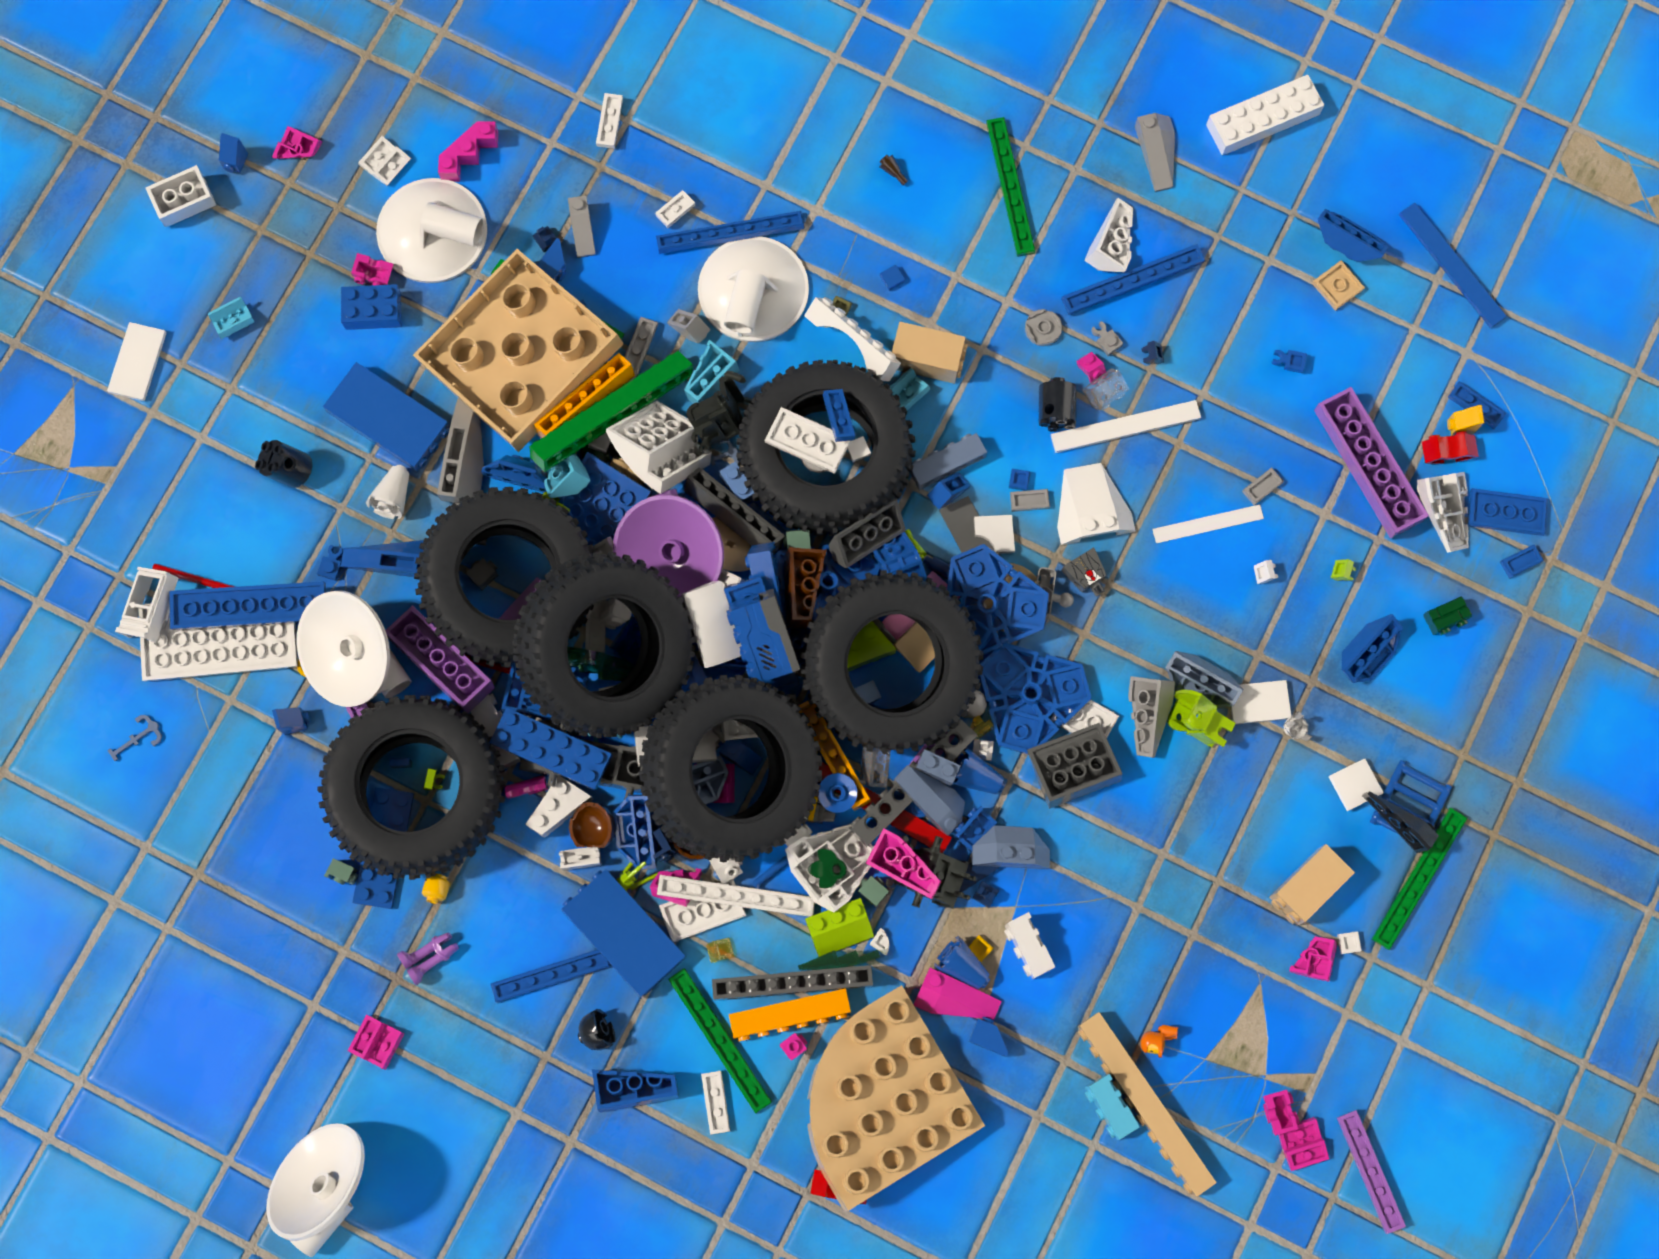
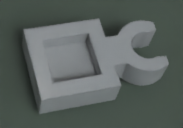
M1101 321L1099 326L1102 330L1097 331L1095 327H1092L1091 332L1094 336L1099 337L1097 344L1109 356L1122 347L1123 342L1113 330L1107 332L1105 323Z

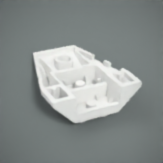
M1101 463L1064 469L1057 525L1061 545L1080 542L1081 538L1112 532H1116V535L1136 531L1131 511Z
M1465 472L1417 480V492L1447 553L1469 548L1468 524H1465V514L1468 513V507H1464V497L1468 496Z
M851 824L824 833L820 832L813 836L802 837L785 849L793 875L816 904L833 913L851 899L856 888L860 885L863 877L871 867L866 862L874 847L871 843L866 847L850 831L853 828ZM819 849L831 850L835 853L837 859L842 860L847 867L845 876L837 879L834 886L826 889L819 888L820 878L812 876L807 871V868L812 863L819 861L817 854ZM837 865L833 868V871L835 873H839L840 868Z

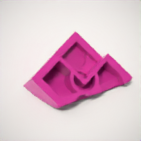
M541 775L506 785V797L510 799L527 793L532 795L548 790L545 776Z
M1315 936L1310 942L1309 947L1300 954L1301 957L1294 966L1290 967L1289 971L1301 976L1329 982L1337 949L1336 941Z

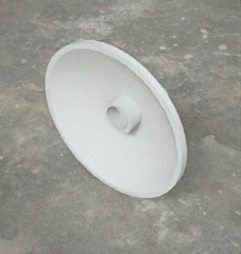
M440 178L421 179L403 186L387 200L377 222V242L386 262L393 263L392 268L400 275L417 282L439 283L463 274L477 261L487 239V220L477 198L462 185L450 180H441Z
M754 237L725 243L707 259L698 281L699 302L708 321L724 335L744 342L767 341L787 332L802 316L809 295L808 277L800 259L784 244L766 237Z
M331 591L317 596L305 608L297 630L298 657L307 680L324 699L339 706L353 707L370 701L381 692L385 698L394 697L411 684V679L389 648L387 634L380 618L362 598L346 591Z
M338 1123L325 1125L314 1130L297 1143L285 1157L270 1186L266 1210L271 1229L280 1237L290 1240L296 1248L309 1257H314L354 1208L349 1201L359 1184L365 1158L362 1139L355 1130L347 1125Z

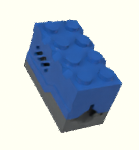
M774 589L729 603V610H726L730 626H735L733 628L734 638L737 644L741 643L742 645L739 647L743 662H748L746 664V671L750 680L751 678H757V682H765L800 670L799 661Z

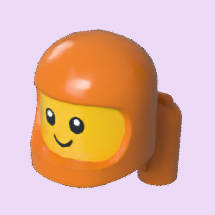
M1162 1025L1158 1028L1159 1032L1148 1031L1144 1033L1140 1043L1142 1050L1145 1053L1157 1054L1159 1058H1162L1165 1041L1177 1039L1178 1027Z

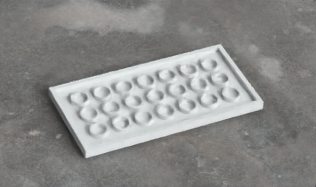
M138 608L139 618L146 619L149 610ZM169 618V620L163 622L156 643L140 637L142 681L144 682L298 667L296 622L171 630Z

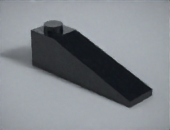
M1370 791L1362 795L1416 853L1428 851L1437 840L1439 835L1435 832V827L1429 822L1426 823L1424 820Z

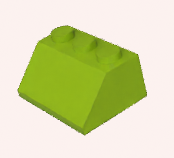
M861 898L846 903L834 913L827 910L805 918L819 958L874 937Z

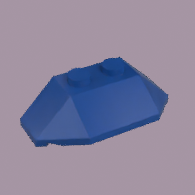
M1324 209L1318 218L1324 242L1330 248L1341 252L1350 260L1361 262L1382 258L1388 249V246L1383 244L1377 236L1340 214Z
M505 455L482 467L481 472L485 477L542 493L546 492L544 480L547 479V473L533 460L526 461L518 455Z
M1393 614L1366 624L1342 651L1341 670L1352 683L1371 681L1396 653L1403 627Z
M642 794L628 795L613 811L617 849L635 868L645 861L646 865L642 869H656L657 860L654 859L653 855L658 852V841L653 834L657 830V825L652 818L654 812H649L646 807L645 801L648 800L647 796Z

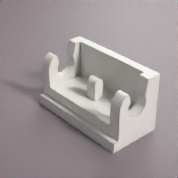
M597 847L559 852L561 858L560 869L563 871L602 865L600 848Z

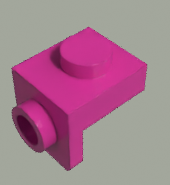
M1092 352L1076 361L1077 366L1088 376L1089 382L1092 385L1107 376L1104 363Z
M794 1033L783 1041L780 1047L790 1060H794L807 1050L805 1045L808 1043L801 1034L797 1036Z

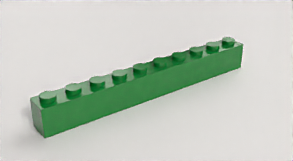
M679 351L668 355L660 363L654 364L649 370L640 373L635 379L623 384L615 392L609 393L607 397L595 402L587 410L581 411L570 421L564 422L556 430L550 431L542 439L533 442L529 446L530 458L544 472L548 471L606 433L608 427L643 409L689 379L693 373V364Z

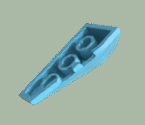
M576 453L546 471L547 479L544 480V486L548 497L556 498L578 494L591 480L584 465Z

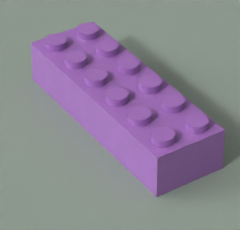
M412 605L385 630L388 639L456 705L460 706L461 710L469 713L495 689L492 681L465 655L463 657L460 656V650L456 646L452 645L449 648L445 643L447 639L442 634L437 637L435 635L436 627L432 623L428 624L425 620L426 618Z

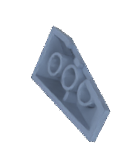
M909 765L894 778L931 823L947 836L962 822L965 801L955 789Z

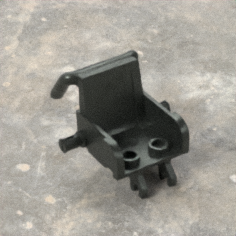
M726 371L724 377L719 378L720 391H717L718 393L715 392L713 396L699 403L696 402L687 409V417L695 429L691 439L694 443L697 442V436L702 440L699 446L701 454L704 453L703 449L705 447L711 450L712 445L722 440L726 441L739 434V425L743 424V417L738 404H752V399L743 396L735 381L745 383L746 379L743 375L733 371Z
M902 836L901 838L910 846L908 837ZM935 836L934 843L930 849L921 847L920 849L912 850L941 880L935 896L931 899L932 903L953 909L957 897L970 900L971 896L959 892L963 879L976 881L977 877L966 873L969 862L957 860L940 853L943 838ZM892 877L886 880V886L890 889L899 885L915 892L912 906L920 908L922 898L926 897L925 895Z

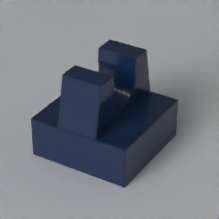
M548 226L545 228L541 227L537 230V233L532 235L543 252L548 250L556 240L555 235Z
M1151 341L1148 342L1147 346L1141 348L1143 353L1149 352V356L1143 358L1144 363H1156L1157 365L1164 363L1161 344Z
M982 881L972 899L990 908L999 890Z

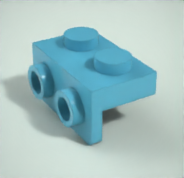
M241 297L208 313L221 339L255 322Z
M912 368L890 385V389L893 392L892 395L897 394L899 396L900 407H905L906 410L911 408L930 390L929 385L917 377Z

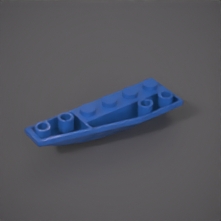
M424 540L344 548L340 567L414 577V573H417V568L420 567V565L415 564L416 557L419 558V553L423 552L419 546Z

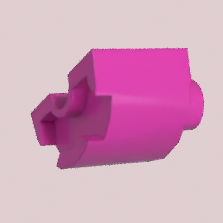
M357 253L351 274L354 277V282L357 284L387 285L393 263L383 260L377 261L369 256Z
M1284 1090L1263 1096L1265 1115L1268 1124L1271 1123L1272 1132L1275 1136L1298 1129V1115L1296 1111L1292 1112L1291 1104L1294 1103L1291 1092Z

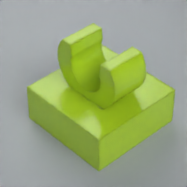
M1349 559L1335 560L1331 578L1336 581H1352L1353 578L1350 577L1351 572L1356 571V568L1353 567L1354 562Z
M428 768L423 789L430 791L432 787L437 790L442 789V786L437 785L435 781L438 778L444 779L445 776L442 774L435 775L436 770Z

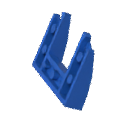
M513 663L501 707L502 713H504L507 707L526 716L551 720L552 716L550 714L544 716L540 713V705L532 704L529 699L532 695H528L527 691L523 690L521 685L525 682H521L520 676H517L516 670L520 668L516 669ZM571 667V670L574 674L576 672V668ZM574 674L576 679L587 688L588 677L585 676L584 680Z

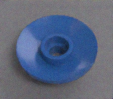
M835 773L825 777L820 783L818 798L821 805L828 811L834 813L845 812L856 802L857 787L849 776ZM834 790H840L841 795L839 797H835L833 794Z

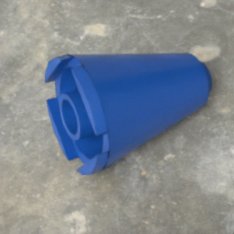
M965 748L964 751L966 753H961L955 762L961 766L953 785L991 794L1001 793L1005 786L1004 777L973 751Z
M960 936L955 937L957 941L955 943L950 941L937 958L940 960L939 964L935 963L934 968L976 989L985 988L990 981L989 972Z

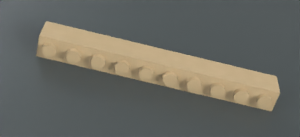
M1100 1012L1078 1025L1080 1029L1077 1031L1084 1042L1087 1040L1091 1045L1089 1048L1090 1052L1095 1058L1099 1057L1103 1063L1101 1068L1106 1074L1112 1076L1114 1079L1112 1083L1116 1090L1118 1089L1123 1092L1126 1097L1124 1101L1130 1109L1134 1108L1138 1114L1135 1116L1141 1126L1145 1125L1149 1130L1147 1135L1151 1141L1158 1143L1161 1148L1159 1152L1166 1161L1169 1159L1173 1165L1171 1170L1175 1176L1182 1178L1185 1183L1183 1184L1185 1191L1189 1195L1193 1194V1196L1197 1197L1216 1184L1208 1169Z

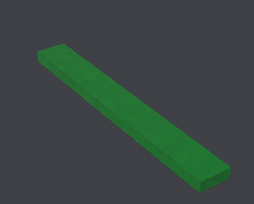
M1005 118L986 120L1016 255L1019 257L1035 254V247Z
M1452 808L1448 809L1435 831L1439 835L1437 840L1428 851H1424L1373 935L1372 941L1390 950L1466 822L1467 817Z
M683 968L668 979L755 1114L772 1103L686 969Z

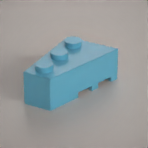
M710 340L707 343L704 354L699 359L700 362L696 370L693 371L684 389L688 400L693 404L713 396L715 392L718 393L717 391H720L719 378L724 377L726 371H733L735 373L740 371L737 362Z
M1106 1074L1085 1087L1087 1090L1085 1096L1090 1103H1095L1098 1108L1095 1111L1101 1121H1106L1108 1125L1106 1129L1109 1135L1120 1140L1138 1129L1139 1125L1129 1107L1121 1098L1120 1091L1116 1090L1111 1082V1075Z

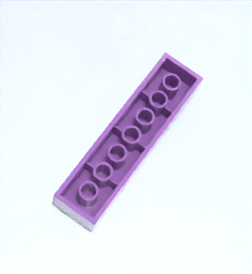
M1352 387L1320 402L1314 410L1390 539L1422 523L1429 516Z

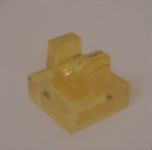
M979 715L972 721L976 728L973 731L978 735L976 739L981 738L994 727L990 719L984 722Z

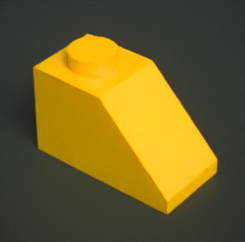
M1482 405L1454 412L1447 420V428L1450 430L1451 436L1462 431L1474 435L1484 424Z

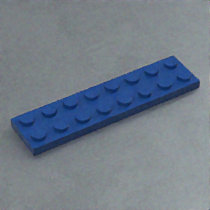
M322 581L169 591L170 629L181 630L299 622L308 604L317 596L326 593V583Z

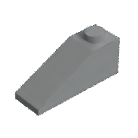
M585 195L568 198L577 258L594 256L596 253L587 197Z

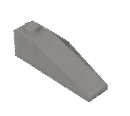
M1158 113L1137 117L1135 130L1154 191L1173 188L1175 131L1171 118Z
M1130 676L1128 697L1129 702H1132L1133 713H1131V718L1135 722L1134 739L1136 753L1139 756L1155 758L1173 703L1175 681Z

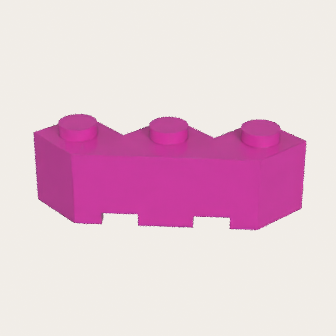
M477 121L439 155L438 174L441 180L460 182L461 165H479L480 148H498V128L495 121Z

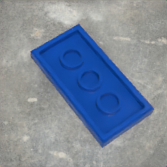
M1472 488L1470 490L1468 526L1544 536L1548 498Z

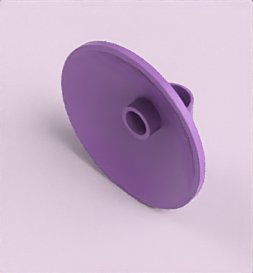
M676 488L651 496L635 504L623 516L615 532L613 553H616V556H620L621 559L623 554L629 555L635 563L637 559L645 561L646 568L649 569L653 566L658 569V576L667 577L670 580L668 585L678 589L680 592L677 595L678 597H682L681 594L712 581H718L724 563V547L720 532L710 515L693 501L678 496Z

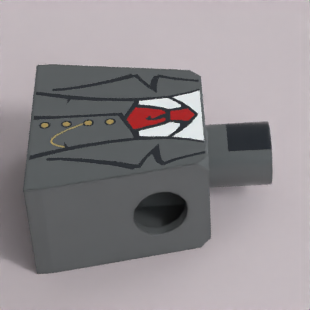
M1094 547L1063 566L1061 571L1082 593L1090 588L1096 597L1105 592L1100 582L1105 579L1106 572Z

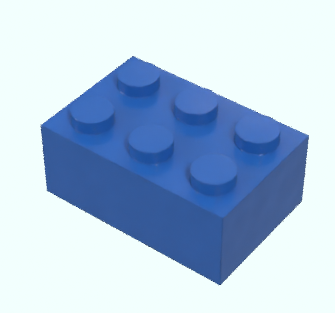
M398 285L341 287V323L346 330L402 327L401 291Z

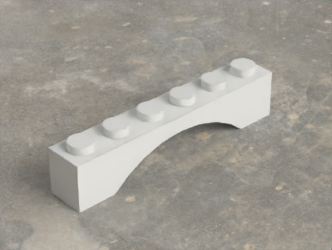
M815 297L804 316L816 327H834L848 334L861 350L866 369L872 375L876 374L879 376V379L882 381H890L901 364L896 359L897 356L891 351L885 350L881 342L872 339L868 331L859 328L855 320L845 316V311L836 308L832 300L827 297Z

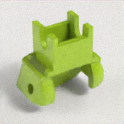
M1193 690L1176 691L1174 698L1177 700L1168 716V725L1173 730L1187 732V735L1193 736L1211 748L1214 744L1224 747L1227 741L1220 737L1218 732L1222 728L1232 732L1236 723L1220 714L1216 710L1217 705L1203 694ZM1177 714L1181 715L1180 721H1178L1176 718Z

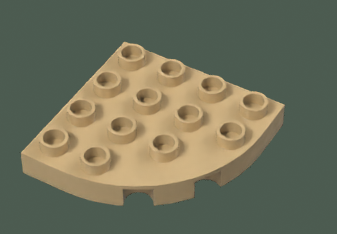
M902 985L867 1005L838 1029L827 1043L828 1046L824 1050L819 1063L815 1066L810 1081L807 1099H810V1123L807 1125L811 1147L826 1181L844 1212L851 1210L985 1126Z

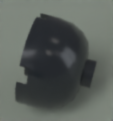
M601 1009L589 1012L581 1019L579 1024V1041L591 1050L601 1051L613 1046L612 1043L616 1040L611 1021L607 1024L604 1018L607 1015Z

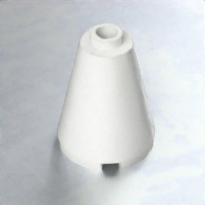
M402 465L392 466L367 498V507L370 508L371 505L374 508L373 512L382 517L394 519L395 516H398V519H400L404 512L409 480L407 468Z

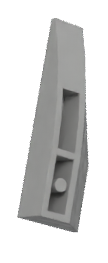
M459 398L457 399L448 434L437 492L441 501L460 503L459 498L467 495L472 498L473 492L481 490L483 481L481 470L484 467L480 417Z

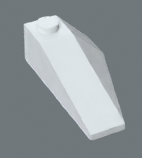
M1119 198L1116 199L1091 244L1084 261L1099 271H1126L1131 259L1130 243H1132V237H1130V228L1132 227L1133 207Z

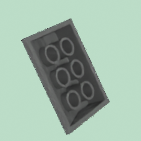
M1100 723L1027 750L1049 809L1116 784L1122 780L1121 769Z

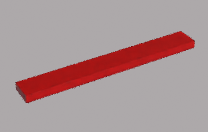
M822 762L823 766H819V770H822L823 780L833 773L829 766ZM863 786L871 800L870 803L861 807L865 810L872 802L876 805L881 799L878 797V794ZM838 789L834 790L835 792H837V793H839V794L841 795V791H840V790H838ZM882 804L880 811L883 814H889V805ZM903 810L889 824L929 848L932 847L935 836L943 838L940 853H944L952 837L947 836L906 810Z

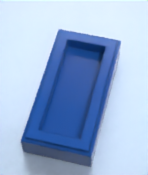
M1534 544L1501 560L1500 563L1507 576L1511 578L1542 563L1544 559Z

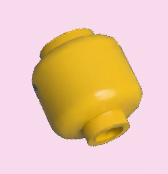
M436 873L435 876L425 879L422 895L427 898V902L438 904V901L446 900L450 882L446 876Z

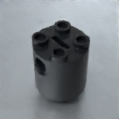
M1054 377L1048 382L1039 385V426L1048 427L1050 432H1057L1059 428H1076V385L1074 383L1067 382L1062 377Z
M265 441L261 445V452L255 463V468L259 470L260 474L292 488H298L308 480L311 474L312 459L306 452L281 441Z

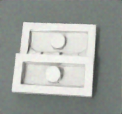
M381 136L358 162V165L388 186L411 158Z
M1366 759L1328 776L1347 811L1367 802L1362 797L1366 792L1370 791L1378 796L1384 793Z

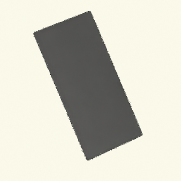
M969 496L939 510L962 553L982 544L987 545L994 551L989 541L981 537H975L974 517L979 515Z

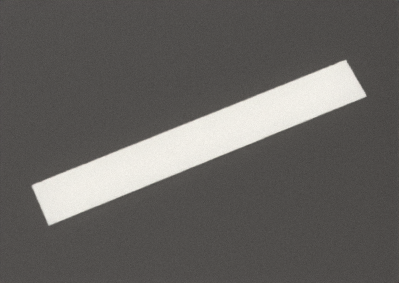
M1255 505L1152 530L1156 543L1261 520L1264 517L1260 505Z

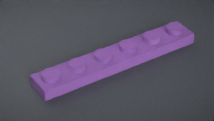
M1357 1110L1337 1117L1385 1234L1406 1227Z

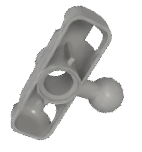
M1041 567L1038 570L1036 584L1050 594L1047 624L1050 620L1052 601L1059 602L1062 607H1070L1074 599L1069 593L1053 594L1056 571L1052 568ZM1051 577H1054L1053 584H1050Z

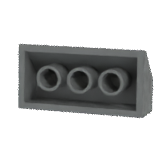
M892 499L886 506L883 505L876 509L877 512L875 514L870 513L864 519L857 521L835 535L828 545L833 561L848 568L906 531L897 499ZM881 514L878 519L875 518V516Z

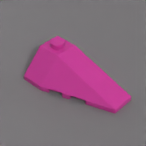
M883 828L866 864L933 899L941 884V880L900 836Z
M929 968L913 1005L931 1014L980 1019L986 1017L994 1020L1002 1001L944 973Z

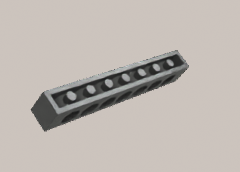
M960 719L959 725L955 729L949 728L950 730L946 733L947 736L941 739L938 736L933 741L935 745L931 749L927 747L925 750L935 754V750L941 749L945 753L944 758L953 761L978 735ZM949 736H956L958 744L951 745L948 740ZM913 761L909 766L915 769L917 763ZM895 780L892 782L895 786L890 791L886 788L878 796L881 800L876 805L872 802L865 809L867 814L863 818L858 816L851 823L853 828L850 831L866 847L882 832L883 828H886L912 802V799ZM896 790L903 792V800L895 799L894 792ZM882 804L889 805V814H883L880 811ZM868 818L876 820L877 825L875 828L867 826L866 820Z
M871 965L712 979L714 1001L873 987Z

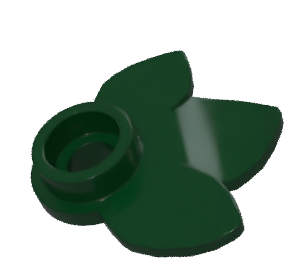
M819 849L817 850L819 861L812 863L807 868V871L812 876L820 878L819 888L826 889L834 886L837 879L845 876L847 867L842 860L837 859L835 853L831 850ZM834 866H839V873L833 871Z

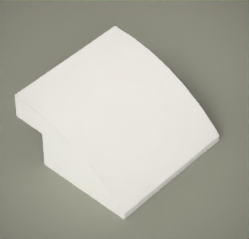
M658 401L606 429L608 437L625 463L643 482L660 494L687 479L699 467L703 469L710 465L712 452L704 448V453L701 454L699 451L700 445L697 442L694 443L691 439L695 429L689 422V419Z

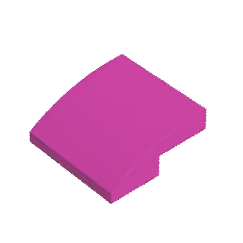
M366 1014L348 1051L386 1070L405 1033Z
M1315 1117L1299 1121L1297 1123V1130L1278 1135L1291 1171L1329 1159L1325 1141L1321 1137Z

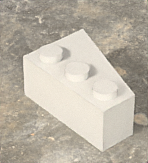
M558 776L555 787H550L526 825L545 838L570 818L578 807L583 803L591 802L593 798L561 776Z
M1028 912L1008 922L1005 925L1006 930H1004L1008 941H1013L1015 945L1013 950L1017 958H1022L1025 964L1022 967L1027 977L1031 976L1034 979L1055 968V965L1046 946L1043 945L1039 937L1037 928H1034L1030 920L1031 915Z

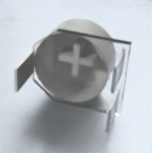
M1299 711L1286 720L1283 725L1284 731L1292 739L1308 741L1312 736L1307 734L1308 723L1303 718L1304 715Z

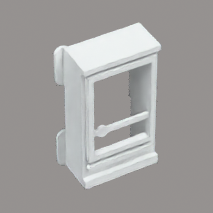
M137 567L139 571L128 597L119 627H116L115 632L128 638L136 636L156 643L163 622L170 618L169 591L175 590L179 578L165 571ZM153 578L160 579L151 606H144L143 602ZM138 608L149 610L146 619L138 618Z

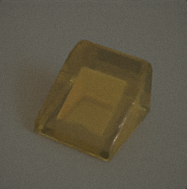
M729 938L706 944L711 963L734 957Z

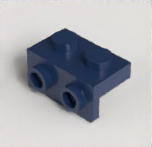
M659 828L653 834L662 850L654 854L653 857L659 862L664 861L666 863L674 858V854L677 851L671 838H668Z

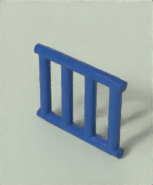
M1400 760L1381 798L1434 826L1452 786L1447 784L1444 786L1406 766V762ZM1402 773L1441 792L1437 802L1398 783ZM1396 790L1433 809L1429 819L1391 801L1390 797L1393 791ZM1375 810L1370 823L1374 825L1378 823L1397 833Z

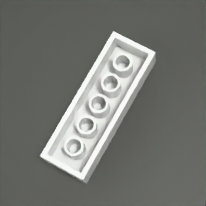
M1305 75L1210 115L1206 126L1223 156L1320 115L1324 103L1309 75Z

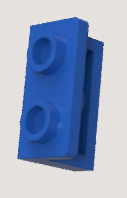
M982 806L978 809L974 807L967 815L969 820L965 824L961 822L954 830L957 832L954 838L970 852H972V846L997 824V821L987 814Z

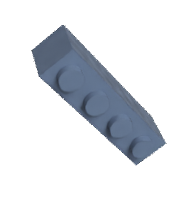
M977 433L973 435L967 434L961 438V441L957 443L951 442L944 447L945 449L939 452L935 450L929 453L927 458L923 460L919 458L913 461L911 465H914V468L910 474L919 491L986 458L987 451Z

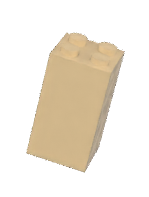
M899 321L892 353L901 362L897 369L898 371L907 372L912 368L916 375L955 384L956 378L961 377L968 344L965 343V336Z
M1325 844L1318 848L1269 896L1272 900L1271 904L1277 910L1281 909L1286 914L1285 918L1291 924L1298 926L1305 923L1355 872Z

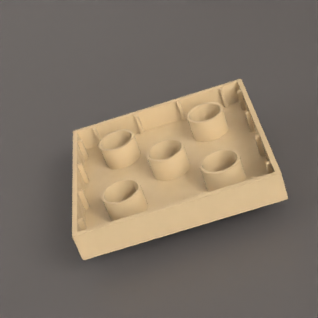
M516 249L413 356L424 368L519 452L537 434L534 423L597 372L624 343L617 333L521 251Z

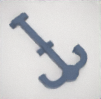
M729 440L718 442V445L726 443L729 449L728 452L715 457L711 454L710 463L712 466L716 465L715 461L728 456L732 457L734 462L736 461L738 464V451L732 446Z
M140 715L135 718L137 723L145 719L148 722V728L135 737L133 734L130 735L131 740L117 750H107L113 760L117 761V755L132 744L138 745V740L149 732H155L157 735V739L151 741V744L154 747L158 745L162 740V735L158 730V723L152 721L146 715Z

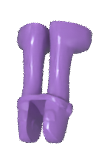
M449 932L440 936H434L432 941L413 953L405 951L397 953L398 958L407 969L415 985L422 981L423 975L440 962L447 961L459 949L457 943L442 950L441 945L452 938ZM434 951L436 952L434 956H432L422 964L416 967H412L414 964H416L418 961H420Z

